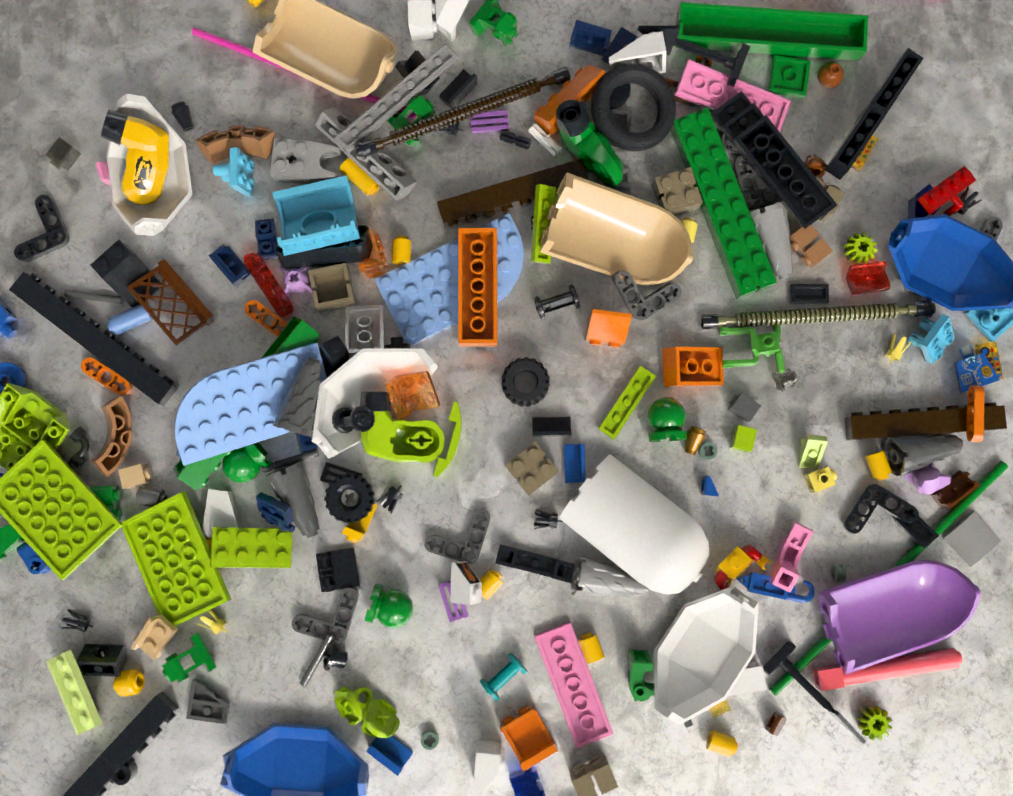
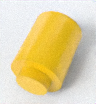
M396 236V239L392 240L391 263L397 265L411 263V240L407 236Z
M884 450L865 456L872 478H877L878 481L889 478V474L892 471Z
M489 569L480 579L482 583V596L487 600L504 583L501 580L503 576L496 569L493 571Z
M587 632L581 635V639L578 642L586 663L589 664L603 659L605 655L597 634Z
M711 730L707 737L706 749L731 757L737 751L738 742H735V737Z

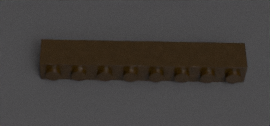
M581 158L437 201L444 228H455L462 222L472 223L482 216H485V218L492 217L496 212H508L513 210V207L519 205L521 207L528 206L532 201H535L536 185L556 187L557 192L566 172L589 180L583 160Z
M996 402L984 403V431L1007 429L1005 406H997ZM958 405L946 406V410H939V406L927 407V411H920V408L908 409V412L901 413V409L889 410V414H882V411H870V415H863V412L851 413L850 417L844 418L846 439L861 440L966 432L967 405H965V408L958 409Z

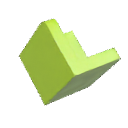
M742 425L734 426L730 448L747 453L752 452L757 429Z

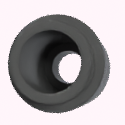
M139 487L136 493V502L148 507H153L167 500L165 490L158 488Z

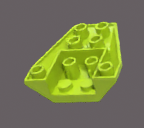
M11 383L6 384L0 395V466L8 471L41 440H46L53 449L57 448L70 430L66 413L37 391Z

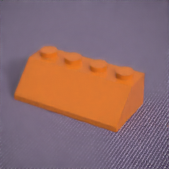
M589 64L584 69L580 68L571 81L568 80L563 84L562 90L558 94L554 93L545 106H540L536 110L534 122L552 136L559 129L556 118L558 106L567 100H577L579 102L582 100L585 103L592 98L598 81L606 72Z

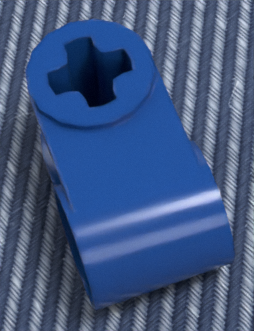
M27 542L17 547V553L24 561L30 573L45 574L51 571L50 567Z

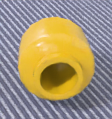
M137 669L124 670L121 672L120 677H115L113 688L122 697L137 695L145 685V678Z

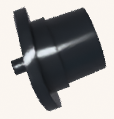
M331 643L323 655V667L326 671H329L331 667L343 669L347 662L348 653L335 648V643Z

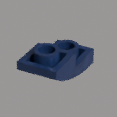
M621 26L601 60L609 64V57L635 41L637 36Z
M274 218L255 220V236L258 243L259 260L278 259L275 251L278 243Z

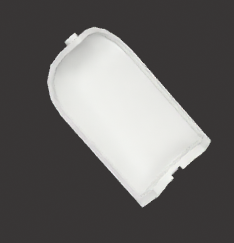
M611 454L599 464L590 479H586L579 488L580 492L578 495L570 500L559 517L636 581L652 591L663 594L680 593L692 581L696 583L703 575L700 571L708 559L709 545L700 525L690 515Z

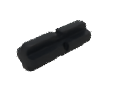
M506 130L501 131V141L510 144L515 143V146L524 149L530 148V138L521 135L516 136L515 133Z

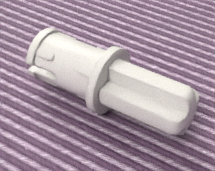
M535 123L530 127L529 133L540 142V146L543 145L554 157L558 154V151H561L562 147L540 126Z

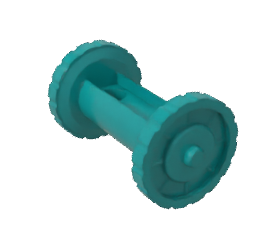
M511 652L508 654L510 662L489 682L483 678L480 680L482 687L496 701L500 699L497 691L519 671L524 675L528 672L521 660H518Z

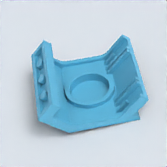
M347 175L272 192L277 203L281 222V237H277V241L283 250L284 256L360 239L355 203Z

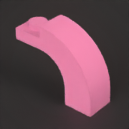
M797 522L793 523L787 536H784L774 558L771 569V582L773 585L791 592L800 576L798 573V563L803 550L813 534L812 529Z

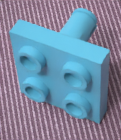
M230 148V163L215 164L213 166V173L215 176H221L224 182H229V186L244 196H252V189H254V180L252 179V171H254L255 167L254 161L239 148Z
M1013 308L969 310L965 313L967 318L990 343L994 342L1013 325Z
M942 314L937 322L924 317L923 321L919 324V328L928 331V334L923 337L913 332L912 336L908 339V343L912 342L911 344L922 349L925 361L932 365L942 357L945 347L950 345L955 337L950 317Z

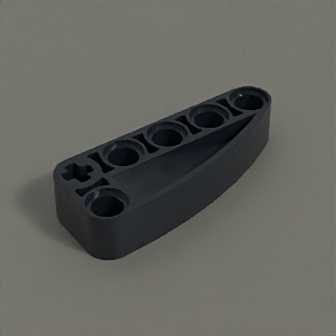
M358 225L360 239L284 256L283 250L279 245L275 248L282 268L364 262L370 258L373 240L369 227Z

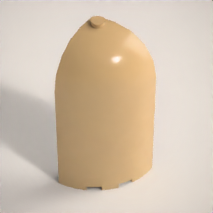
M279 0L273 13L276 15L272 23L268 22L264 29L256 34L252 51L338 95L353 99L365 97L380 86L386 75L391 73L395 63L393 61L398 49L395 42L388 35L319 0Z
M566 172L556 192L558 194L557 202L555 205L551 204L547 216L550 222L542 234L541 253L612 277L616 271L624 270L629 272L635 284L641 285L661 284L672 280L687 265L691 264L693 254L689 233L682 222L670 211L656 204ZM620 275L621 280L626 278V276Z

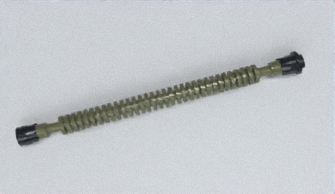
M926 299L925 301H915L914 304H906V306H898L897 303L848 307L804 308V310L760 311V313L756 311L755 313H735V317L706 314L701 315L702 330L718 329V327H725L729 324H735L736 328H740V326L757 327L773 326L775 324L789 325V323L803 324L877 318L886 319L897 318L898 314L931 318L936 312V305L931 299Z

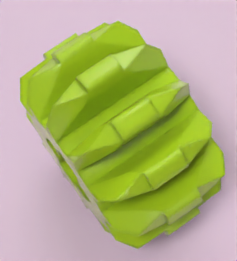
M863 232L861 235L855 233L853 237L847 239L848 243L844 245V248L848 251L844 255H850V262L855 259L856 265H859L861 262L867 264L868 260L875 258L874 254L877 253L878 249L874 248V246L877 245V242L871 241L873 236L867 238L866 232Z
M868 706L867 712L861 710L863 717L859 716L857 719L862 723L857 726L862 730V735L868 736L870 740H875V738L882 740V734L889 736L887 729L891 730L893 728L888 723L893 720L887 716L888 712L886 710H881L879 706H875V708Z

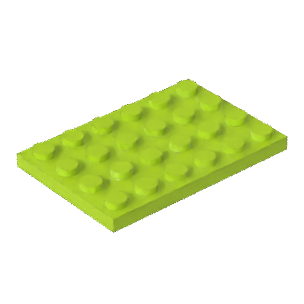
M41 440L0 478V514L60 580H65L123 526L119 519L46 440Z
M185 491L121 522L123 524L122 530L158 615L162 614L174 626H177L232 600L219 569L210 568L211 550Z

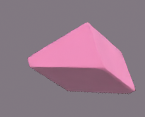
M96 162L100 179L107 185H110L107 163Z

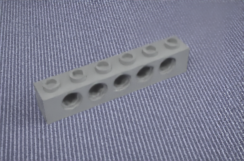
M336 106L322 111L315 126L396 201L410 194L417 180L383 149L368 156L365 160L362 157L358 158L355 148L347 154L334 141V138L348 127L352 121Z

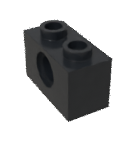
M84 644L76 662L83 676L120 677L127 661L124 645Z

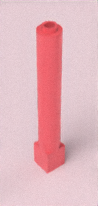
M955 648L898 656L845 674L841 666L836 664L812 669L816 688L825 691L844 688L845 685L959 668L960 663H962V656Z

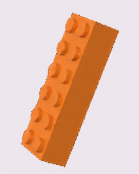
M458 228L459 347H498L497 228Z

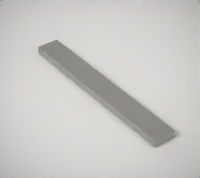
M445 43L334 138V141L347 154L350 153L357 146V141H364L458 60V55Z

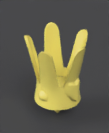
M893 333L889 350L885 354V356L891 359L889 363L892 360L900 361L902 353L912 342H909L903 349L906 337H902L894 349L896 335Z
M212 609L209 610V613L217 622L202 616L200 619L208 626L197 623V625L211 629L217 635L221 630L227 632L224 629L227 622L224 619H220Z

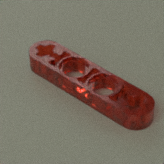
M257 252L246 254L244 256L246 268L280 317L292 314L293 305L261 256Z

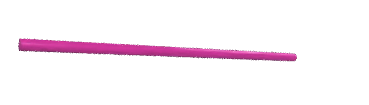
M195 27L192 29V35L287 70L253 53V49ZM371 94L360 97V99L373 104L381 99ZM402 107L397 113L401 114L406 108ZM413 112L409 117L416 119L417 115Z

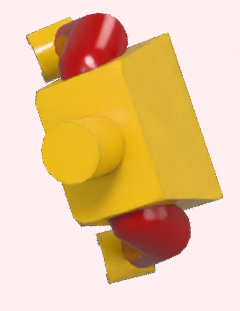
M750 544L742 548L737 546L718 565L714 581L722 591L730 588V585L754 561L763 570H766L764 567L766 563L772 564V562Z

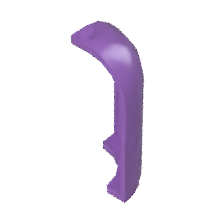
M919 560L820 591L819 607L820 613H824L826 623L823 624L826 637L832 640L836 649L833 651V654L844 673L848 674L950 637L961 629L973 616L978 606L981 592L979 587L957 568L943 562Z

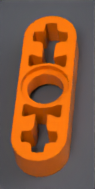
M250 300L245 304V313L277 337L281 331L276 326L279 325L284 329L288 324L256 300ZM257 305L256 308L262 313L261 316L255 312L251 313L250 307ZM268 315L274 317V322L271 325H265L264 319Z
M88 357L82 361L81 370L114 393L126 396L132 392L133 385L99 360ZM91 363L95 368L100 370L98 372H96L95 370L89 369L90 367L88 366V364ZM109 371L112 377L110 381L104 382L102 375ZM116 381L119 382V383H121V384H124V383H125L124 386L126 387V389H125V390H121V387H119L118 385H116V384H114V383H115Z
M971 385L967 392L966 436L970 442H981L984 436L985 391L983 386Z

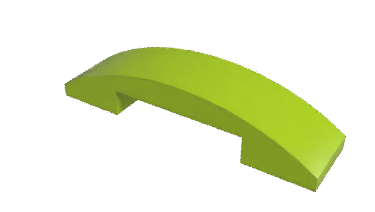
M458 402L453 403L449 421L456 423L448 454L446 459L438 457L434 477H440L445 472L458 450L462 432V417Z

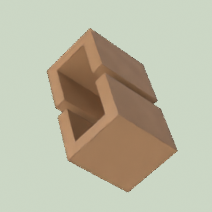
M812 225L806 229L801 227L789 237L791 250L799 253L801 262L810 269L833 252L823 238L808 250L804 248L820 235Z

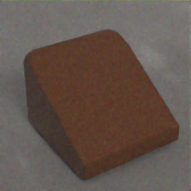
M773 712L765 729L770 734L778 736L787 719Z

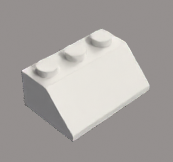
M408 0V24L412 40H434V33H437L436 21H433V15H436V3H433L432 0Z
M477 740L472 795H478L499 777V770L504 769L505 748L501 747V741Z

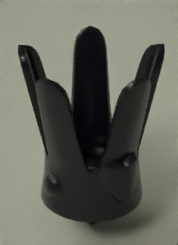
M460 122L448 126L450 129H439L437 131L434 130V132L456 136L458 130L462 132L463 130L459 129Z
M967 187L960 197L964 205L954 214L964 215L969 208L981 202V199L978 201L974 200L978 192L972 193L965 199L969 191V187Z
M402 485L398 489L391 486L388 489L389 491L376 502H379L383 508L388 507V511L392 514L398 500L403 496L399 491Z
M536 509L535 515L543 518H536L534 526L540 527H536L534 530L547 527L557 529V523L563 521L558 520V513L549 514Z
M70 609L67 611L79 620L62 618V622L70 627H61V629H77L85 633L88 627H93L90 625V617L80 615Z

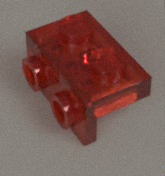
M875 261L849 266L845 278L851 295L888 291L891 285L885 272L888 265L887 262Z

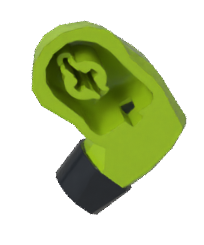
M361 392L360 406L371 408L375 415L373 427L367 432H359L360 442L366 454L395 462L430 463L439 457L443 451L445 440L443 431L435 422L430 420L410 422L393 419L390 414L392 409L389 392Z

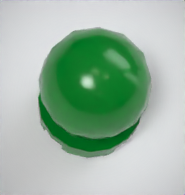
M669 397L654 401L648 410L647 416L649 425L654 430L653 433H648L649 442H660V440L667 438L670 439V442L686 440L687 431H682L681 429L685 424L686 418L684 407L677 400Z
M257 442L232 450L228 456H224L222 469L230 480L246 483L255 479L260 473L261 466L268 468L273 464V460L266 458L267 451Z
M374 585L370 596L373 604L366 611L365 622L373 624L374 620L378 619L382 625L388 628H399L406 625L413 615V602L408 594L399 589L384 591L383 585Z

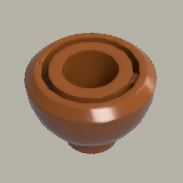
M827 62L819 68L818 80L827 88L837 87L844 78V70L837 62Z
M815 154L806 157L804 163L814 176L822 177L827 173L824 170L827 164L823 159Z

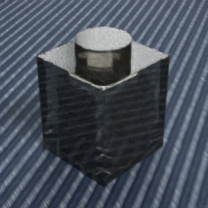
M60 137L46 153V156L51 159L50 163L59 170L63 167L67 171L70 170L81 155L77 149Z

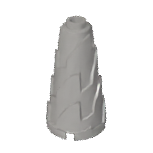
M778 203L750 212L775 276H779V279L790 277L793 264L787 209L782 203Z
M580 556L575 561L580 564L579 567L575 566L571 581V590H575L571 593L573 596L643 597L649 591V588L636 581L627 572Z

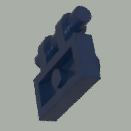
M260 492L256 496L258 511L262 512L261 517L267 523L275 524L283 531L294 532L295 526L291 524L293 521L291 507L272 496Z

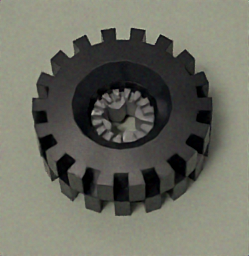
M342 474V476H337L334 481H331L329 483L330 486L326 488V497L324 496V501L327 504L325 505L326 509L338 521L345 523L357 522L366 518L373 510L375 491L372 489V484L360 475ZM355 494L353 497L355 501L347 503L348 498L346 495Z

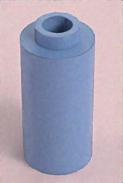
M139 304L108 318L107 326L111 333L119 335L153 319Z

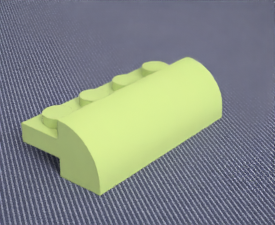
M72 650L46 661L76 735L102 724Z

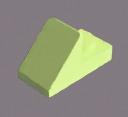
M807 434L806 439H800L799 468L818 470L828 442L827 436Z

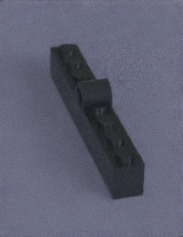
M909 48L906 49L866 108L854 122V126L825 167V171L841 180L850 170L924 59Z
M163 691L157 694L63 796H103L108 790L106 786L110 782L112 784L125 785L132 780L138 772V767L133 757L137 753L141 754L149 746L147 742L151 738L155 739L163 731L161 727L165 722L169 724L176 717L175 712L179 707Z

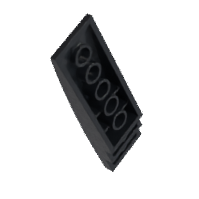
M742 91L711 113L713 121L741 156L804 229L838 206L767 115L764 116Z

